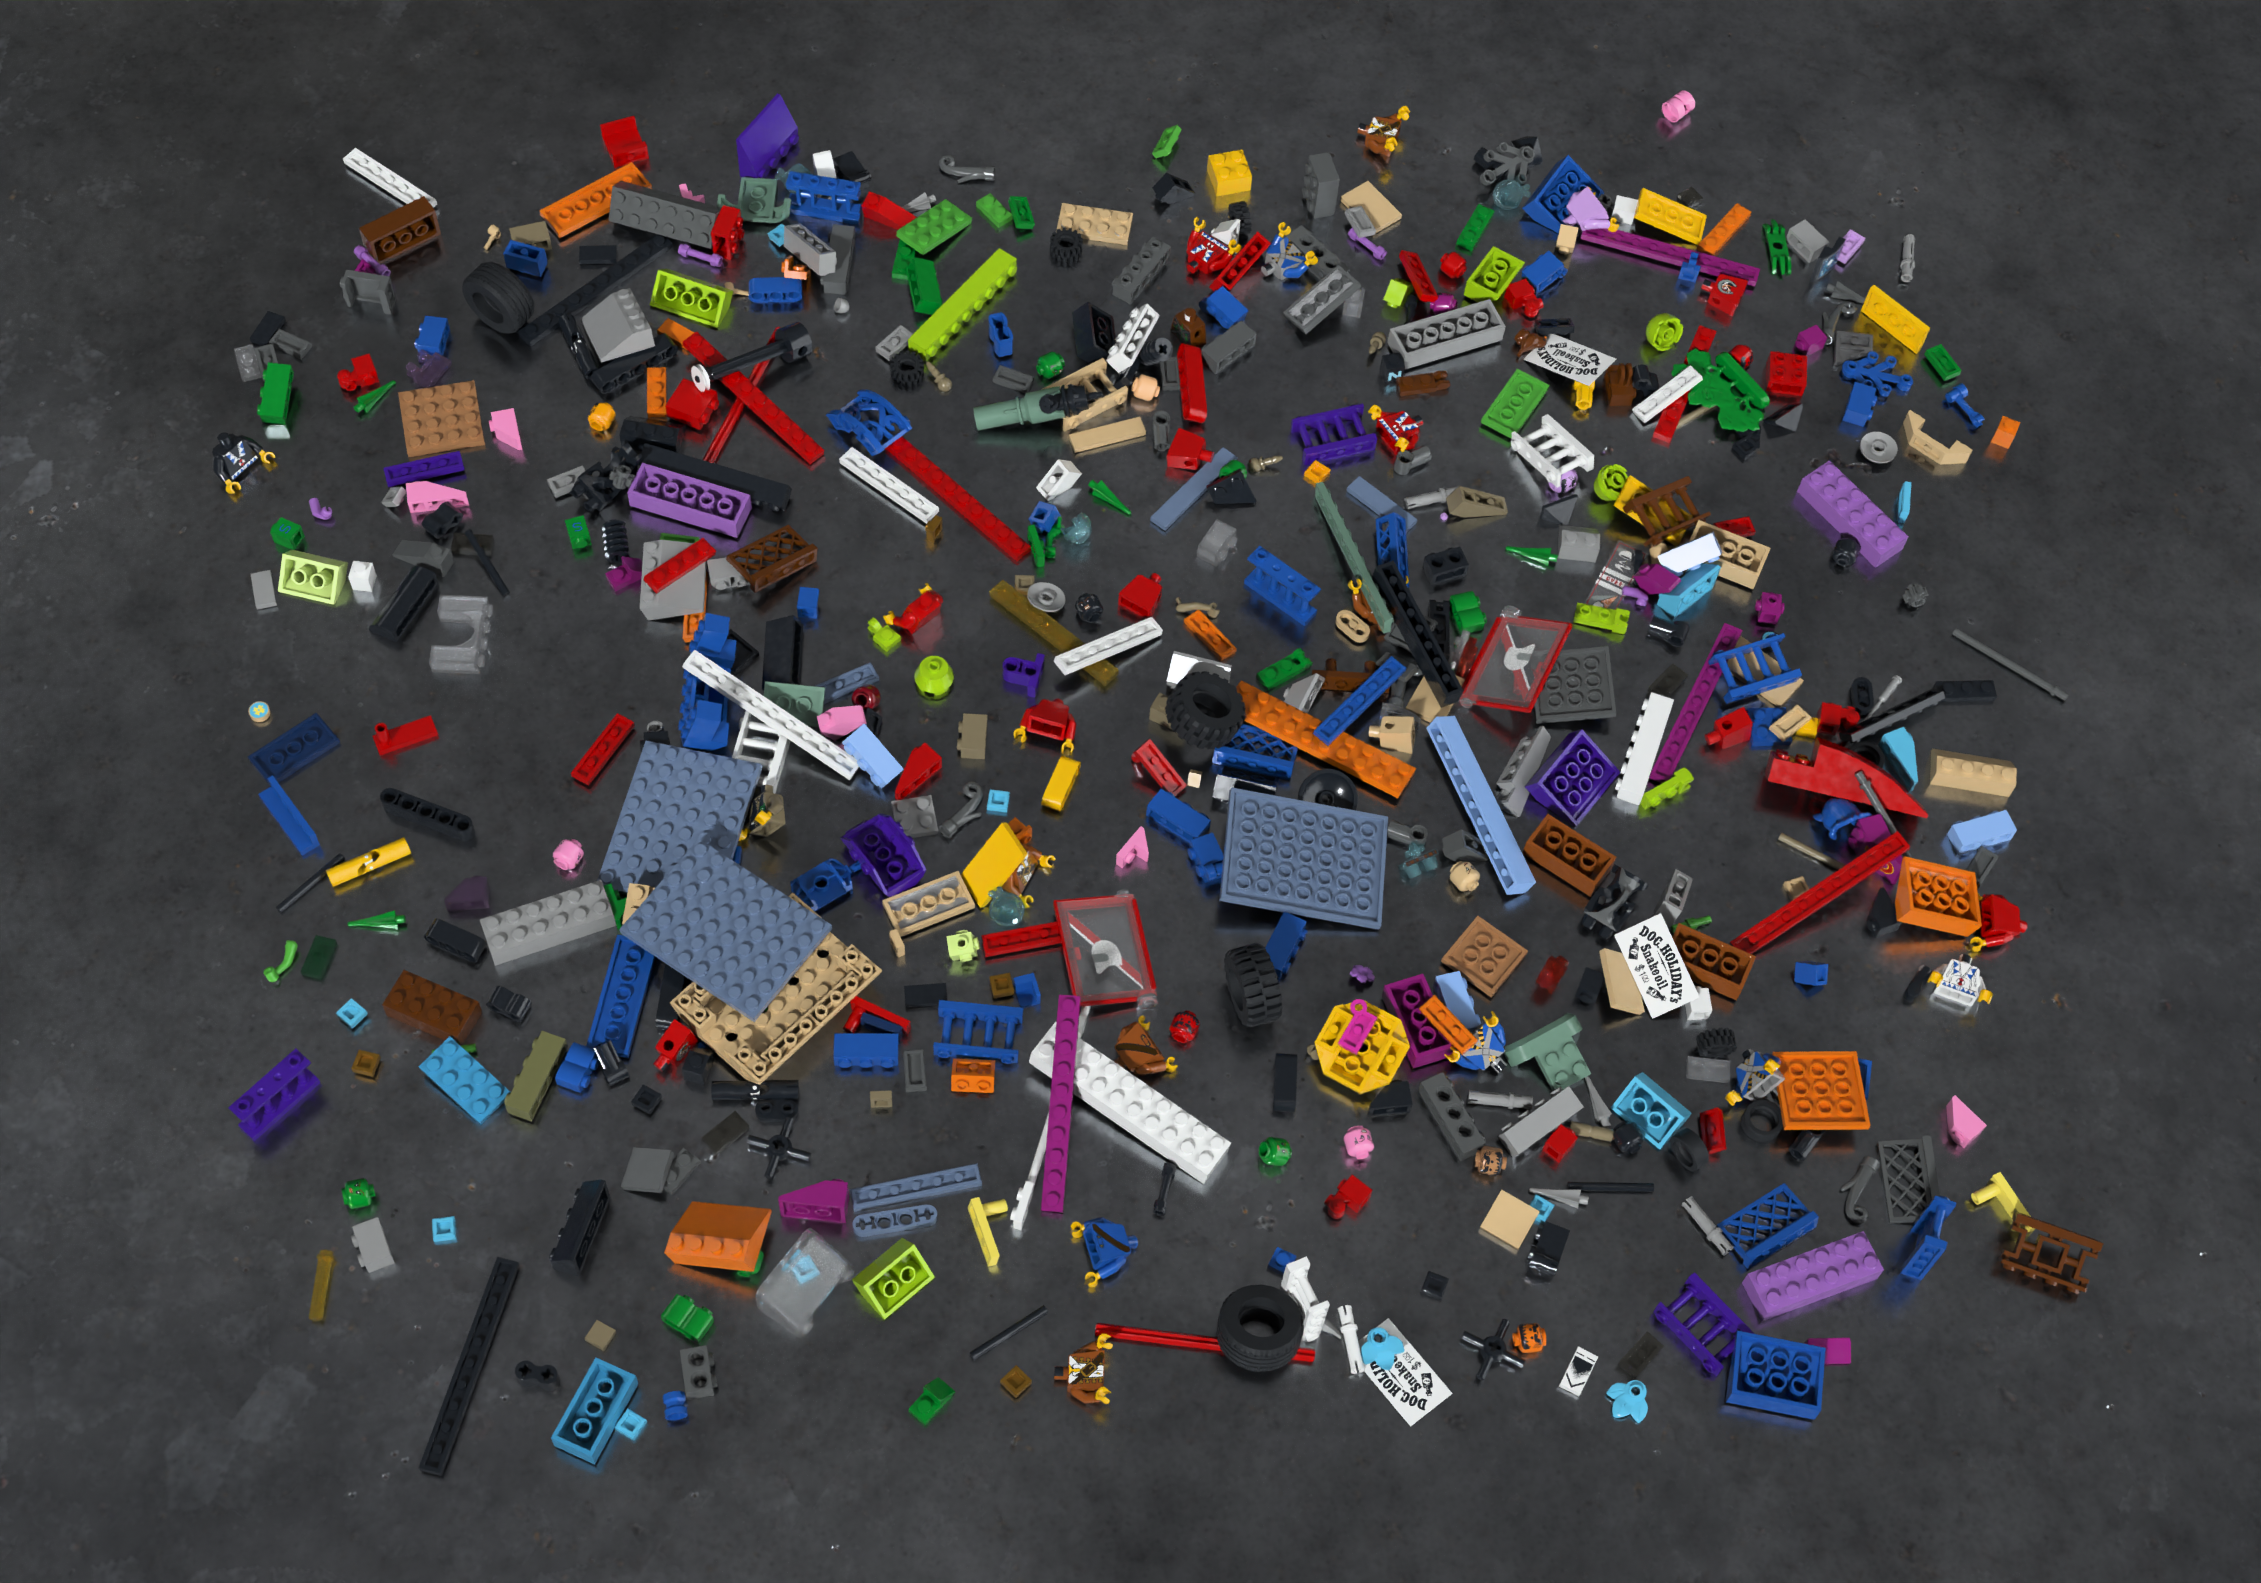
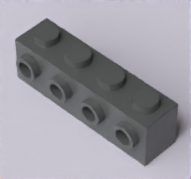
M1152 237L1148 242L1146 241L1142 246V250L1133 256L1131 263L1123 268L1121 275L1113 280L1112 295L1131 305L1170 259L1171 246L1155 237Z

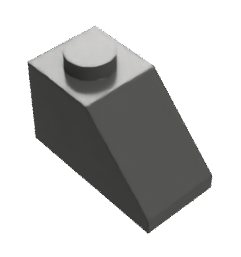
M1462 829L1442 838L1444 856L1455 862H1480L1488 860V855L1481 840Z

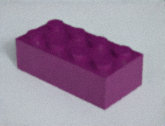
M1424 974L1384 985L1382 998L1389 1014L1402 1021L1410 1044L1407 1056L1413 1069L1445 1059L1444 1054L1451 1055L1453 1052L1450 1049L1453 1045L1419 1011V1008L1433 996Z

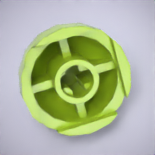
M1668 313L1657 314L1649 321L1646 327L1647 341L1659 351L1669 350L1672 348L1670 345L1680 340L1683 325L1674 315Z

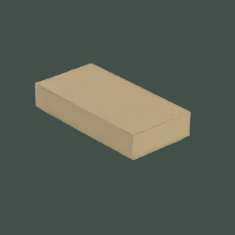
M1797 704L1770 725L1769 730L1784 742L1807 724L1812 717Z

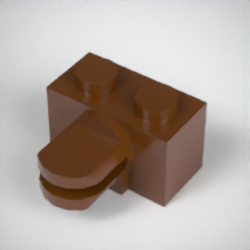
M1624 363L1610 365L1606 369L1604 380L1609 406H1631L1633 398H1636V388L1632 384L1633 372L1631 363H1626V365Z

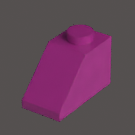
M1646 563L1640 566L1639 571L1633 576L1642 592L1646 595L1670 593L1681 582L1678 576L1659 564Z

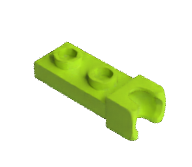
M1577 602L1573 622L1625 634L1630 611L1619 608L1613 610Z
M1683 767L1674 772L1671 779L1644 793L1640 804L1644 809L1650 806L1655 807L1664 798H1671L1677 792L1680 794L1691 787L1689 783L1694 780V777L1687 768Z

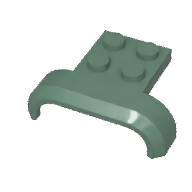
M741 177L738 205L728 202L726 195L718 194L717 207L722 208L725 205L740 209L743 221L777 223L789 217L791 198H784V203L779 207H775L777 179Z
M1569 1012L1526 1037L1505 1046L1504 1055L1510 1067L1535 1057L1552 1091L1558 1087L1564 1089L1591 1074L1572 1038L1573 1035L1580 1032L1583 1028L1576 1015Z

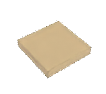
M1501 1190L1480 1228L1519 1250L1540 1211Z

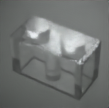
M1216 519L1198 545L1197 557L1217 567L1221 561H1225L1230 547L1233 548L1238 540L1236 537L1237 529Z

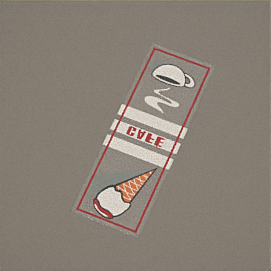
M1618 540L1584 604L1613 610L1619 608L1625 598V595H1622L1623 586L1630 587L1634 581V567L1631 565V555L1634 553V550L1640 549ZM1642 551V554H1643L1642 564H1643L1644 560L1646 559V557H1647V555H1648V553L1645 552V551Z

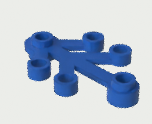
M1871 351L1866 358L1857 362L1848 360L1842 365L1844 376L1854 378L1858 383L1873 387L1874 384L1879 390V394L1884 397L1889 396L1892 388L1888 384H1883L1881 380L1897 383V387L1902 391L1910 390L1913 384V379L1908 374L1896 376L1881 372L1895 367L1897 359L1894 356H1887L1884 362L1872 368H1863L1868 364H1875L1879 358L1878 353ZM1862 375L1867 376L1870 380H1865Z

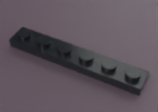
M1928 690L1840 732V740L1850 743L1860 742L1861 738L1872 736L1880 729L1889 728L1896 721H1904L1911 714L1921 713L1924 708L1937 705L1939 701L1945 699L1944 691Z

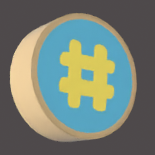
M255 702L249 707V715L255 722H264L270 717L271 712L265 702Z

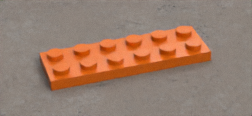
M631 162L539 210L540 216L556 235L561 238L609 213L612 186L619 181L652 189V185Z

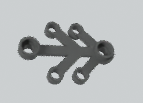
M1501 142L1496 148L1499 154L1493 150H1488L1484 153V159L1487 162L1494 160L1503 163V165L1493 171L1485 170L1480 175V182L1486 186L1491 185L1497 176L1508 170L1506 182L1502 185V189L1508 193L1515 187L1513 182L1516 165L1520 163V173L1516 175L1515 181L1517 184L1522 185L1527 181V167L1533 161L1535 153L1528 146L1518 149L1509 146L1505 142ZM1507 152L1512 155H1515L1516 157L1512 159L1500 154H1505Z

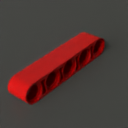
M1181 343L1178 348L1177 359L1184 420L1204 423L1207 417V404L1201 348Z

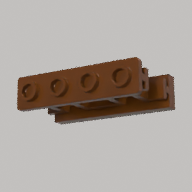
M2014 1211L2013 1222L2010 1228L2020 1233L2013 1252L2002 1248L2001 1256L1998 1258V1261L2003 1263L2002 1267L2014 1272L2016 1268L2023 1270V1275L2034 1279L2037 1276L2045 1278L2044 1282L2053 1286H2058V1283L2067 1286L2066 1290L2079 1294V1291L2086 1293V1286L2090 1280L2080 1276L2086 1256L2097 1259L2098 1252H2101L2103 1243L2088 1236ZM2023 1224L2048 1233V1236L2038 1234L2036 1242L2033 1244L2025 1241L2028 1230L2019 1226ZM2066 1239L2089 1247L2091 1250L2087 1251L2081 1248L2077 1259L2070 1257L2067 1254L2071 1245L2062 1242V1240ZM2043 1241L2062 1247L2056 1267L2037 1261ZM2021 1249L2032 1252L2029 1263L2037 1267L2035 1269L2008 1258L2010 1256L2018 1259ZM2064 1264L2073 1266L2074 1270L2071 1277L2078 1280L2079 1284L2052 1275L2051 1272L2061 1274Z

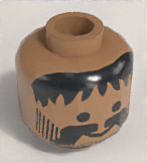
M1483 1146L1481 1150L1476 1152L1474 1166L1478 1167V1171L1482 1174L1497 1176L1501 1169L1505 1170L1507 1157L1503 1156L1501 1148Z

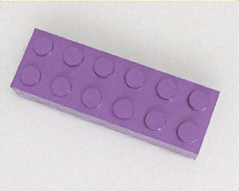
M1831 461L1826 462L1802 478L1797 492L1844 538L1854 539L1860 547V553L1875 568L1903 549L1909 536Z
M645 463L641 464L627 492L629 505L736 538H738L752 509L749 494Z
M1862 1231L1748 1273L1742 1284L1761 1322L1876 1280L1884 1269L1866 1234Z

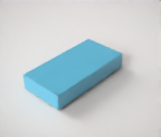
M1905 481L1899 491L1898 523H1905L1909 515L1912 482Z

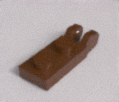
M1446 371L1396 378L1400 396L1431 393L1445 390L1451 386L1449 380H1444L1448 377Z

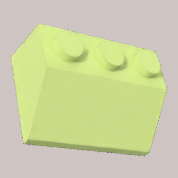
M296 550L285 552L282 554L278 592L334 605L346 581L348 562Z

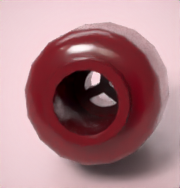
M865 684L856 688L852 694L853 705H861L863 710L868 707L870 709L876 708L881 700L879 690L871 684Z

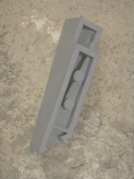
M1540 726L1533 737L1525 736L1520 740L1496 783L1502 789L1495 798L1500 809L1515 817L1521 816L1530 793L1525 786L1539 770L1551 739L1544 726Z

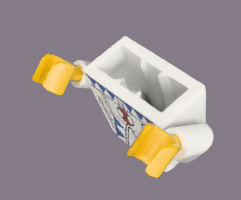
M1966 954L1960 955L1959 960L1951 959L1949 964L1940 965L1932 971L1927 980L1928 983L1931 981L1936 984L1934 994L1968 1006H1972L1977 997L1978 1002L1985 1000L1987 1004H1990L1993 996L1991 991L1986 990L1984 981L1979 976V968L1970 965L1972 958Z

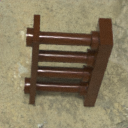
M1689 476L1634 498L1623 507L1626 514L1631 512L1637 513L1650 535V538L1644 543L1645 547L1651 544L1657 546L1664 541L1663 539L1696 526L1698 520L1706 522V519L1711 515L1710 512L1700 515L1686 492L1688 490L1686 487L1692 483ZM1673 494L1680 495L1693 519L1688 521L1684 519L1672 498ZM1659 500L1666 501L1679 525L1671 527L1658 504ZM1648 505L1649 508H1652L1665 531L1657 534L1643 510L1645 506Z

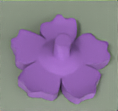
M1362 965L1353 966L1350 972L1352 977H1357L1360 983H1366V981L1374 982L1375 976L1372 974L1371 969Z

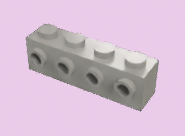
M801 223L784 226V247L820 276H826L829 273L835 272V265L837 264L836 251Z
M1569 1086L1564 1089L1558 1087L1550 1093L1552 1096L1546 1101L1543 1098L1534 1104L1536 1109L1532 1112L1526 1110L1518 1116V1122L1515 1124L1510 1122L1501 1128L1503 1133L1497 1137L1512 1157L1523 1152L1584 1107Z

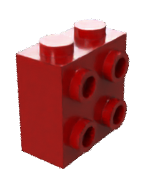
M723 205L711 231L713 253L719 254L724 259H732L733 255L738 251L739 241L744 238L745 230L742 229L743 217H741L740 209Z
M1770 351L1766 362L1765 391L1802 396L1807 385V356Z
M683 378L665 405L666 414L671 419L701 430L704 424L709 422L713 410H717L719 400L717 391L709 389L700 392L694 382Z

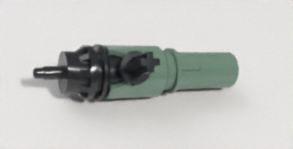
M1069 384L1066 389L1065 385H1062L1061 389L1060 386L1026 392L1022 398L1015 396V399L973 407L978 431L1015 423L1023 425L1026 421L1036 424L1066 418V416L1069 418L1070 413H1073L1074 416L1078 415L1081 411L1089 410V400L1101 398L1103 394L1101 391L1086 393L1085 385L1075 386Z

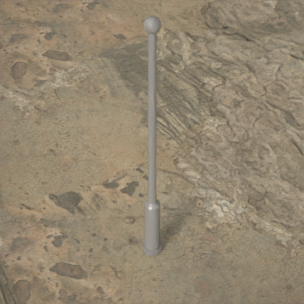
M1893 676L1892 681L1879 696V701L1865 720L1873 716L1882 702H1886L1898 684L1902 682L1900 676ZM1847 742L1844 747L1848 749L1852 743Z

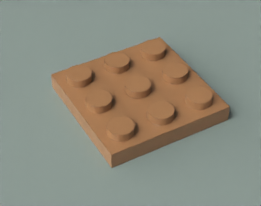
M1477 916L1443 956L1441 962L1455 972L1460 971L1462 977L1492 998L1525 958L1528 950Z

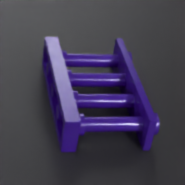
M1363 404L1350 405L1345 408L1308 416H1299L1292 419L1290 431L1291 433L1300 431L1306 447L1303 450L1302 456L1304 466L1312 464L1315 460L1323 462L1376 449V434H1366L1360 419L1363 416ZM1353 420L1359 437L1349 438L1343 422ZM1335 424L1341 441L1331 442L1325 426ZM1318 428L1324 444L1313 446L1307 430Z
M296 1048L228 1107L241 1120L238 1124L239 1128L253 1141L257 1140L321 1083L307 1069L311 1062Z
M1694 1272L1684 1284L1686 1291L1667 1307L1660 1302L1656 1306L1654 1313L1656 1318L1662 1324H1666L1703 1362L1704 1368L1717 1377L1724 1368L1721 1362L1733 1352L1737 1330L1755 1333ZM1691 1297H1696L1702 1303V1306L1685 1322L1681 1323L1673 1313ZM1707 1313H1712L1718 1319V1322L1700 1339H1697L1689 1329ZM1723 1329H1727L1734 1339L1713 1356L1704 1346Z

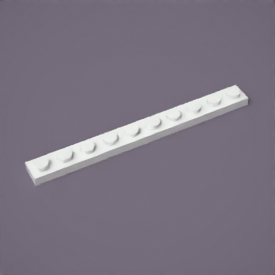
M694 650L683 663L682 667L848 780L859 769L857 760L698 651Z

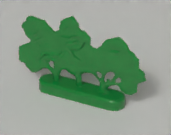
M1695 348L1687 353L1688 365H1673V370L1671 371L1673 377L1690 365L1702 375L1703 380L1688 393L1689 404H1702L1703 407L1708 408L1714 405L1720 408L1718 420L1721 428L1734 429L1741 432L1748 429L1752 431L1760 429L1759 422L1764 419V414L1760 410L1770 404V399L1767 393L1729 353L1724 351L1716 356V367L1711 363L1709 352L1699 351ZM1721 372H1723L1724 375H1725L1731 382H1727L1726 380L1722 379V378L1720 377ZM1735 385L1744 397L1735 396L1731 392V387ZM1745 401V403L1743 404L1746 405V407L1744 410H1741L1740 403ZM1749 401H1750L1757 409L1751 408Z

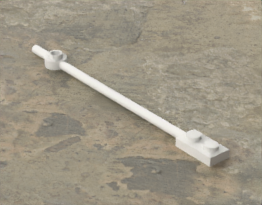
M1082 1006L1078 1028V1037L1080 1039L1084 1033L1091 1006ZM1049 1113L1028 1179L1025 1181L1024 1188L1020 1187L1017 1194L1018 1207H1013L1010 1220H1013V1228L1021 1231L1046 1151Z

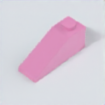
M427 481L406 483L407 503L410 513L437 510L444 502L451 503L455 508L469 506L465 491Z

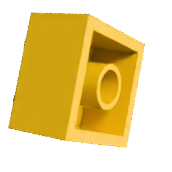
M1243 149L1208 155L1207 172L1216 197L1251 190L1252 174Z

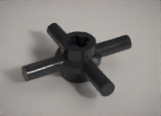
M786 1117L780 1135H775L769 1140L752 1135L748 1136L747 1143L766 1148L770 1161L764 1177L772 1179L778 1162L785 1160L789 1156L809 1161L811 1158L810 1152L792 1147L788 1135L794 1119Z
M1502 1319L1495 1336L1486 1337L1484 1340L1464 1331L1461 1339L1479 1347L1480 1353L1484 1358L1476 1375L1478 1379L1484 1380L1491 1364L1500 1362L1502 1359L1520 1368L1523 1367L1526 1360L1508 1352L1503 1341L1510 1325L1509 1320ZM1492 1347L1496 1348L1495 1352L1491 1351L1490 1349Z

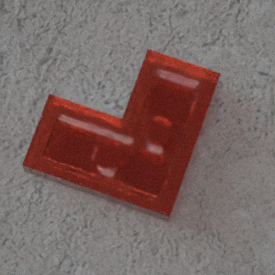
M1469 638L1461 654L1456 675L1461 678L1464 677L1465 673L1469 674L1473 664L1472 661L1477 655L1479 648L1475 647L1476 638Z

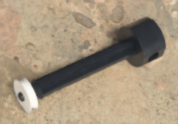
M795 322L775 331L774 343L711 367L704 368L701 364H697L691 367V376L697 389L700 392H704L710 389V382L713 383L716 379L781 355L788 363L807 357L812 353V341L805 326L800 322Z

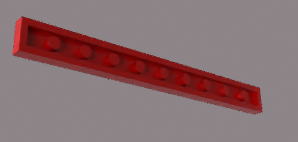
M697 331L683 341V346L705 367H711L727 361ZM740 371L719 378L725 386L809 464H812L824 455V449Z
M903 436L885 448L1014 560L1019 561L1031 551V546Z
M1898 831L1732 940L1729 945L1753 954L1908 851L1910 845Z

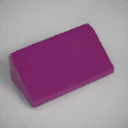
M1808 1338L1804 1342V1344L1826 1348L1824 1365L1851 1364L1850 1338Z

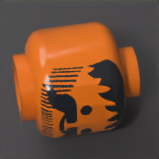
M1537 1323L1520 1324L1517 1327L1516 1333L1512 1334L1514 1346H1518L1522 1353L1540 1352L1543 1346H1546L1545 1329L1541 1328Z

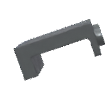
M346 270L344 277L342 276L340 279V287L343 290V298L346 300L348 307H352L354 300L379 303L382 305L384 314H392L396 297L390 276Z

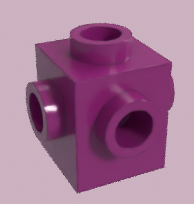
M1762 592L1760 599H1757L1755 603V611H1758L1757 622L1778 623L1781 614L1784 612L1781 594Z

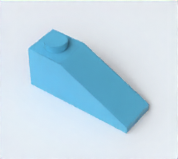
M1904 727L1884 734L1878 745L1910 792L1913 791L1918 782L1915 746L1911 734Z

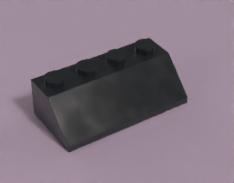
M605 1180L585 1181L582 1183L581 1188H577L574 1195L575 1203L573 1208H569L566 1214V1225L559 1231L557 1247L553 1248L550 1253L549 1260L553 1269L579 1276L610 1199Z

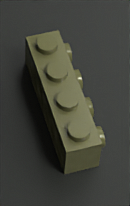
M541 1031L539 1037L534 1039L531 1054L525 1057L523 1062L524 1068L521 1074L516 1075L512 1092H508L505 1097L504 1104L509 1114L532 1122L568 1049L565 1038Z

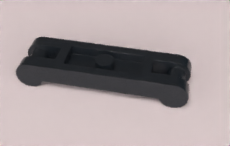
M1429 600V618L1437 621V625L1432 633L1440 648H1443L1442 652L1447 661H1449V601L1436 602V600Z

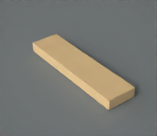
M1136 417L1069 434V441L1074 453L1144 436L1146 435V430L1141 418Z

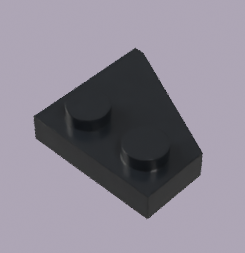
M1241 469L1206 485L1215 504L1257 502Z

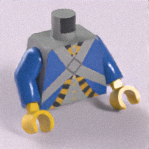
M1284 222L1279 224L1278 229L1280 232L1271 241L1266 251V265L1261 267L1265 276L1274 273L1279 280L1299 278L1310 267V264L1315 265L1318 262V258L1314 256L1315 253L1313 251L1307 252L1304 256L1287 237L1283 238L1284 235H1288L1291 232L1289 226L1283 231L1286 225Z
M1491 1011L1492 1017L1490 1019H1486L1483 1016L1484 1021L1471 1032L1478 1042L1465 1054L1461 1055L1453 1046L1450 1047L1453 1051L1451 1055L1444 1054L1450 1062H1455L1462 1067L1472 1070L1482 1069L1483 1071L1491 1065L1497 1073L1507 1066L1500 1057L1505 1052L1506 1038L1504 1028L1493 1011Z
M1752 1049L1744 1051L1742 1054L1744 1061L1736 1068V1089L1730 1091L1725 1096L1730 1105L1734 1106L1737 1101H1742L1743 1097L1751 1101L1760 1100L1783 1082L1785 1077L1778 1069L1781 1064L1780 1058L1769 1053L1754 1052Z

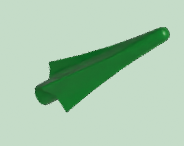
M392 380L374 391L357 397L358 404L353 407L357 413L362 410L368 413L373 405L396 381Z
M1094 480L1089 482L1088 486L1093 489L1092 495L1112 504L1128 515L1132 513L1109 490L1102 480L1099 483Z
M1506 546L1507 551L1526 556L1547 566L1549 561L1557 562L1558 559L1557 554L1551 553L1552 548Z
M395 910L381 915L349 921L348 926L398 929V924L406 923V916L397 915Z

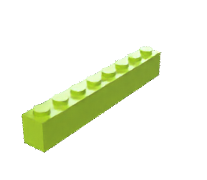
M999 248L908 339V351L911 353L912 351L915 352V355L919 354L920 358L925 362L930 357L935 356L938 349L945 345L949 338L956 334L965 322H968L972 315L979 311L988 299L993 297L995 291L998 288H1002L1010 276L1015 275L1017 271V258Z

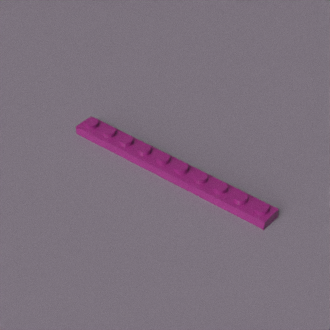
M1591 229L1583 231L1581 239L1678 266H1682L1683 262H1689L1691 252L1699 253L1696 265L1701 266L1700 272L1714 276L1724 274L1748 281L1747 285L1754 287L1760 272V268L1620 230L1611 232L1608 229Z
M1724 623L1650 773V779L1659 783H1664L1671 779L1723 673L1719 663L1709 665L1708 661L1713 657V653L1719 650H1724L1725 652L1734 649L1743 630Z
M1059 995L1041 1211L1061 1213L1064 1211L1081 996Z

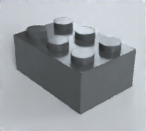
M1330 152L1310 155L1308 163L1305 165L1306 176H1304L1305 186L1302 188L1303 198L1307 199L1308 211L1312 213L1314 219L1332 216L1335 213L1340 178Z

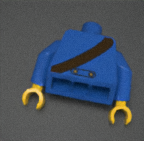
M1103 1217L1085 1221L1082 1225L1079 1222L1071 1224L1072 1230L1079 1228L1077 1232H1072V1236L1074 1238L1084 1236L1093 1269L1098 1270L1097 1273L1088 1272L1085 1275V1280L1090 1277L1095 1278L1094 1282L1088 1284L1092 1288L1097 1286L1098 1279H1105L1116 1273L1126 1263V1258L1131 1254V1249L1138 1246L1137 1237L1135 1235L1127 1236L1122 1224H1115Z

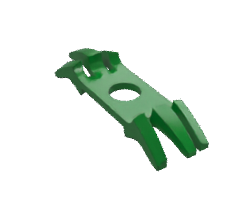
M1771 219L1772 233H1770L1771 227L1769 224L1766 223L1762 226L1765 229L1768 241L1772 274L1776 273L1777 260L1779 261L1781 275L1785 274V260L1787 273L1791 274V257H1789L1785 227L1780 223L1778 224L1776 220ZM1780 243L1783 248L1776 249L1773 247V244Z

